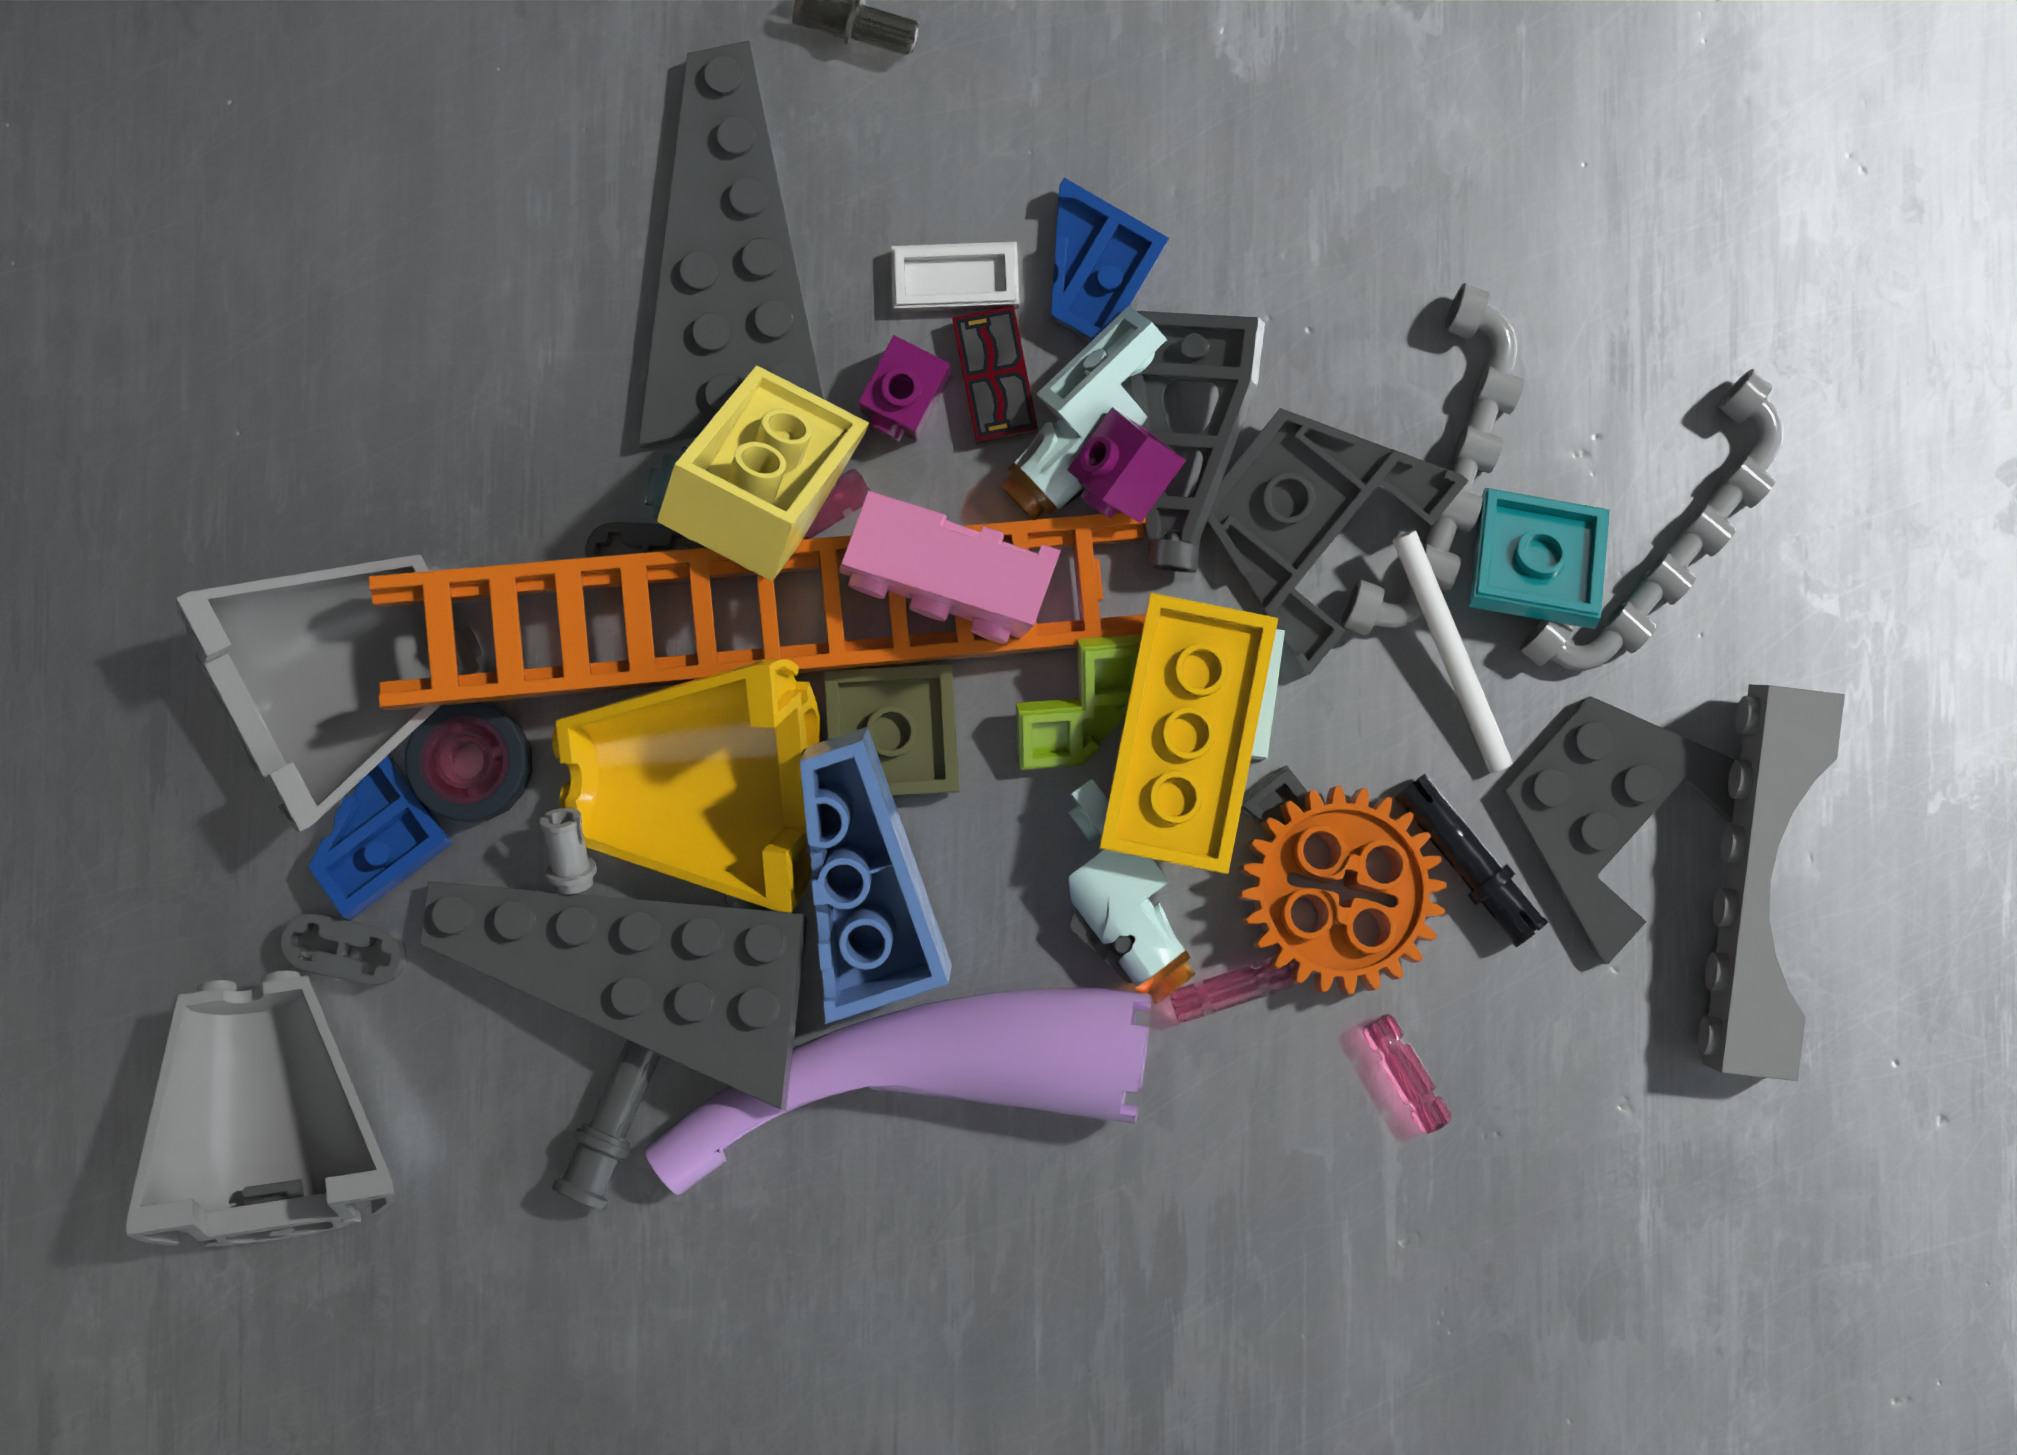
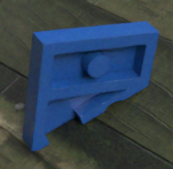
M1064 177L1059 185L1050 320L1091 342L1128 306H1132L1165 250L1169 237Z
M388 754L360 780L352 797L345 796L334 816L335 823L329 836L322 839L308 868L342 917L352 920L452 845L453 842L429 808L416 798L407 777L392 756Z

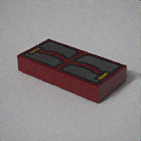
M1014 306L953 317L952 322L976 444L1037 433L1038 426Z

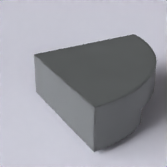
M1286 765L1243 799L1241 812L1251 820L1257 821V823H1261L1264 819L1271 817L1285 824L1280 805L1291 800L1305 812V793L1308 791Z

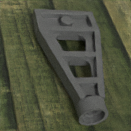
M1137 311L1153 322L1167 339L1155 351L1152 362L1142 372L1130 377L1132 399L1147 416L1142 426L1152 432L1171 449L1200 451L1203 456L1195 491L1188 497L1168 496L1164 491L1145 516L1147 537L1149 539L1146 566L1165 571L1194 573L1197 572L1200 540L1258 385L1265 322L1259 317ZM1174 380L1214 383L1218 389V400L1210 422L1198 434L1174 433L1167 424L1164 392L1166 387ZM1172 530L1179 531L1182 534L1181 541L1166 540V533Z

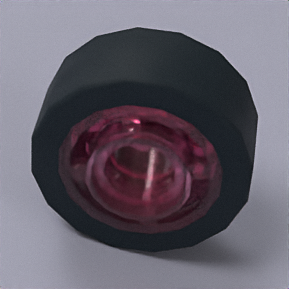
M481 702L440 706L411 733L405 750L406 777L416 798L433 813L460 822L489 821L509 811L525 793L533 771L531 746L522 727L503 710ZM475 744L483 754L484 763L482 769L476 776L470 779H463L458 775L455 768V758L463 747Z

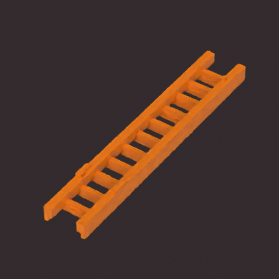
M1119 512L1115 513L1112 519L1104 514L964 526L980 533L983 526L1003 532L1004 542L1029 551H1039L1041 544L1055 549L1073 548L1080 620L1038 624L1035 622V625L1021 639L1009 636L1007 644L998 643L974 634L970 631L972 621L953 614L954 631L909 635L905 597L888 590L886 595L890 637L845 641L838 568L841 566L852 535L803 539L779 572L820 570L827 642L780 646L774 580L771 581L709 548L368 576L372 604L375 608L424 604L430 663V678L379 682V705L383 710H397L675 685L766 659H788L799 666L798 673L1076 649L1078 648L1077 639L1142 635L1146 614L1100 618L1098 601L1103 600L1100 561L1099 558L1094 559L1093 546L1141 542L1145 538L1144 524H1146V517L1139 523L1126 514ZM756 575L763 648L717 652L710 579ZM690 581L697 654L655 657L648 584ZM622 587L629 660L590 663L583 590ZM556 592L563 666L524 669L518 596ZM490 598L497 672L458 675L452 601L463 602L472 599Z

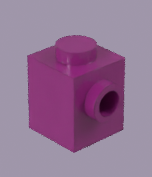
M893 335L858 402L861 413L869 417L867 420L869 422L868 428L894 442H899L903 435L918 441L951 377L950 363Z
M1112 407L1067 470L1086 486L1081 497L1092 507L1111 519L1119 510L1141 523L1186 460L1152 432Z

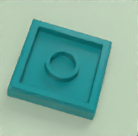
M1485 488L1481 496L1483 502L1478 517L1469 607L1596 629L1601 619L1610 509Z

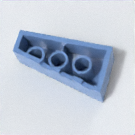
M868 727L808 746L800 760L807 839L811 856L813 901L816 907L819 962L823 978L825 1024L948 985L952 963Z

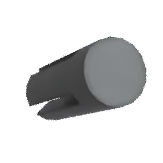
M297 1179L245 1187L242 1197L287 1191V1194L247 1199L243 1201L244 1206L304 1197L302 1180Z

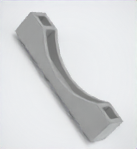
M1749 684L1748 694L1741 698L1737 708L1736 729L1738 734L1743 736L1740 760L1733 762L1728 779L1729 795L1732 799H1735L1732 824H1727L1724 828L1721 838V858L1724 863H1727L1724 888L1718 889L1714 898L1713 921L1715 926L1719 927L1716 952L1710 953L1705 969V984L1707 989L1711 991L1709 1015L1702 1017L1697 1035L1699 1053L1704 1055L1703 1064L1721 1073L1798 1081L1806 1017L1791 994L1776 957L1770 923L1771 878L1779 844L1794 810L1814 781L1837 759L1845 694Z

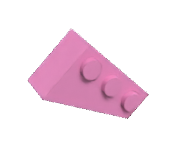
M867 492L839 569V573L850 576L848 583L850 588L880 599L885 598L887 590L912 599L909 609L935 620L946 621L948 613L973 622L970 629L971 632L998 643L1007 644L1009 636L1021 639L1035 625L1061 550L1041 544L1037 554L1004 542L1003 532L983 526L980 533L946 520L947 516L945 514L875 492Z

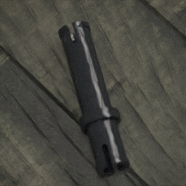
M1424 773L1394 797V799L1407 812L1414 814L1413 820L1423 832H1429L1431 835L1429 840L1471 890L1467 896L1473 904L1482 903L1512 940L1511 943L1515 947L1520 946L1536 934L1534 931L1541 930L1548 923L1547 919L1540 915L1511 878L1515 873L1509 865L1506 864L1502 867L1432 783L1429 779L1430 776Z

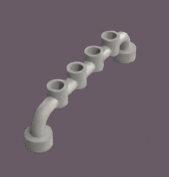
M1466 283L1461 285L1452 302L1445 323V331L1470 340L1477 329L1486 333L1491 340L1492 353L1488 365L1477 383L1473 398L1475 401L1467 425L1463 428L1453 453L1454 462L1451 471L1462 474L1469 481L1436 522L1431 525L1426 542L1423 545L1440 589L1449 592L1454 585L1462 563L1461 556L1449 552L1456 530L1460 529L1469 533L1474 527L1482 507L1483 498L1470 493L1477 470L1491 473L1503 447V438L1491 434L1497 413L1501 411L1510 415L1520 399L1524 386V379L1511 374L1518 346L1513 327L1504 315L1487 305L1489 292ZM1359 579L1348 597L1342 615L1341 626L1366 636L1374 625L1397 628L1411 624L1422 616L1423 613L1411 584L1406 596L1402 600L1388 603L1383 601L1384 588Z
M1754 369L1747 371L1727 391L1718 405V408L1737 424L1742 423L1748 417L1753 420L1758 431L1757 440L1753 447L1728 470L1721 481V486L1707 503L1696 510L1687 520L1680 536L1665 553L1660 555L1644 573L1642 582L1629 598L1609 615L1602 626V631L1591 643L1583 646L1574 645L1568 641L1573 631L1569 624L1540 620L1528 633L1519 648L1535 664L1540 667L1549 660H1552L1566 669L1586 671L1602 666L1617 653L1621 646L1631 654L1636 652L1647 642L1657 627L1647 615L1658 601L1663 598L1670 605H1673L1694 584L1696 576L1686 567L1702 549L1712 557L1732 538L1736 527L1726 518L1740 501L1749 508H1753L1770 492L1776 479L1766 470L1772 464L1782 446L1783 425L1779 412L1767 398L1773 386Z

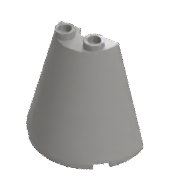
M421 554L190 591L176 597L177 609L184 630L189 638L195 635L200 645L196 658L230 728L268 794L277 790L283 802L278 807L288 823L298 832L311 827L440 707L430 706L383 710L379 705V682L430 678V663L424 604L375 608L372 604L368 576L440 570L435 564L427 567ZM463 621L457 625L454 624L458 675L475 674L480 669L475 658L481 656L482 651L472 629Z
M296 971L271 972L262 976V985L260 987L245 991H237V985L233 981H210L198 985L197 992L177 995L127 1213V1236L147 1243L171 1246L180 1244L179 1233L190 1234L197 1241H203V1246L263 1243L304 1237L347 1227L361 1222L360 1209L371 1205L372 1214H381L394 1204L396 1199L395 1184L308 975L301 976ZM297 1179L302 1180L304 1197L244 1206L243 1201L247 1199L287 1194V1191L242 1197L245 1187Z

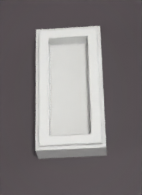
M1017 242L891 246L894 313L986 310L1010 306L1019 308Z

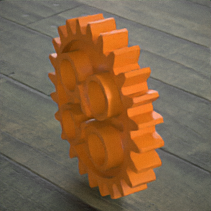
M1334 786L1328 791L1326 805H1324L1321 797L1315 790L1305 793V812L1291 800L1280 805L1285 824L1271 817L1264 819L1260 824L1270 840L1268 842L1259 839L1248 841L1246 846L1253 854L1259 857L1258 863L1244 864L1239 866L1238 872L1254 880L1252 888L1236 893L1237 899L1254 902L1256 909L1241 919L1242 925L1260 924L1264 931L1252 944L1253 948L1258 949L1273 945L1277 951L1273 955L1269 967L1273 970L1279 969L1289 962L1293 963L1294 967L1291 973V983L1293 984L1303 983L1313 973L1315 992L1318 993L1327 992L1334 978H1337L1338 987L1342 995L1354 994L1357 976H1359L1362 984L1368 991L1380 989V969L1392 980L1402 978L1403 971L1398 958L1401 957L1411 963L1420 962L1423 957L1413 942L1416 939L1432 941L1437 937V934L1424 923L1426 917L1445 914L1444 908L1429 901L1430 893L1447 888L1446 882L1429 879L1427 871L1442 861L1441 856L1423 857L1419 850L1431 835L1429 832L1414 836L1409 835L1406 830L1414 816L1411 812L1404 813L1395 819L1390 818L1389 814L1392 807V798L1390 797L1380 799L1373 808L1368 807L1369 796L1366 788L1356 790L1350 802L1346 803L1342 787ZM1310 835L1322 838L1329 847L1330 859L1324 869L1312 867L1305 859L1303 854L1304 844ZM1372 849L1383 852L1390 861L1391 873L1384 883L1374 881L1366 870V858ZM1290 873L1297 874L1320 883L1337 881L1344 876L1343 883L1347 889L1393 896L1395 898V906L1386 907L1380 903L1363 898H1353L1342 901L1339 904V894L1328 890L1290 885L1287 881V876ZM1299 897L1310 900L1318 913L1317 923L1309 933L1299 930L1291 919L1292 905ZM1361 911L1371 914L1379 926V935L1371 946L1360 943L1353 932V922Z

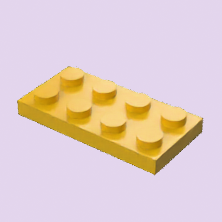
M1150 593L1099 849L1222 874L1229 873L1278 618Z

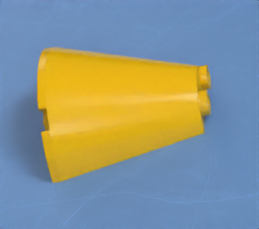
M766 659L557 719L552 736L553 752L555 757L560 759V764H567L570 771V781L565 782L560 791L559 807L574 808L581 812V825L586 848L778 912L792 913L800 902L812 874L810 854H805L808 839L800 760L808 746L823 742L820 715L809 682L796 681L794 677L798 676L799 666L788 659Z

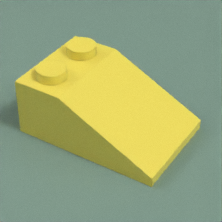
M756 365L674 464L657 522L680 533L687 539L695 541L740 564L742 567L773 581L800 545L866 433L869 422Z

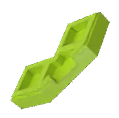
M1141 634L1077 639L1079 698L1015 703L1017 763L1020 770L1084 765L1101 747L1099 743L1123 718L1125 719Z

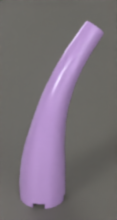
M1036 988L983 993L947 999L877 1016L837 1029L793 1049L786 1111L727 1086L649 1145L644 1150L649 1164L663 1183L673 1193L681 1195L726 1162L727 1158L723 1150L750 1131L779 1115L805 1104L869 1087L872 1090L1026 1108L1136 1124L1138 1106L1125 1105L1126 1091L1138 1092V1090H1142L1149 1026L1135 1025L1136 1009L1150 1011L1152 995L1107 988Z

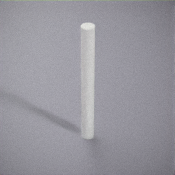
M1416 530L1401 534L1392 539L1485 764L1489 773L1501 771L1513 764L1420 538Z

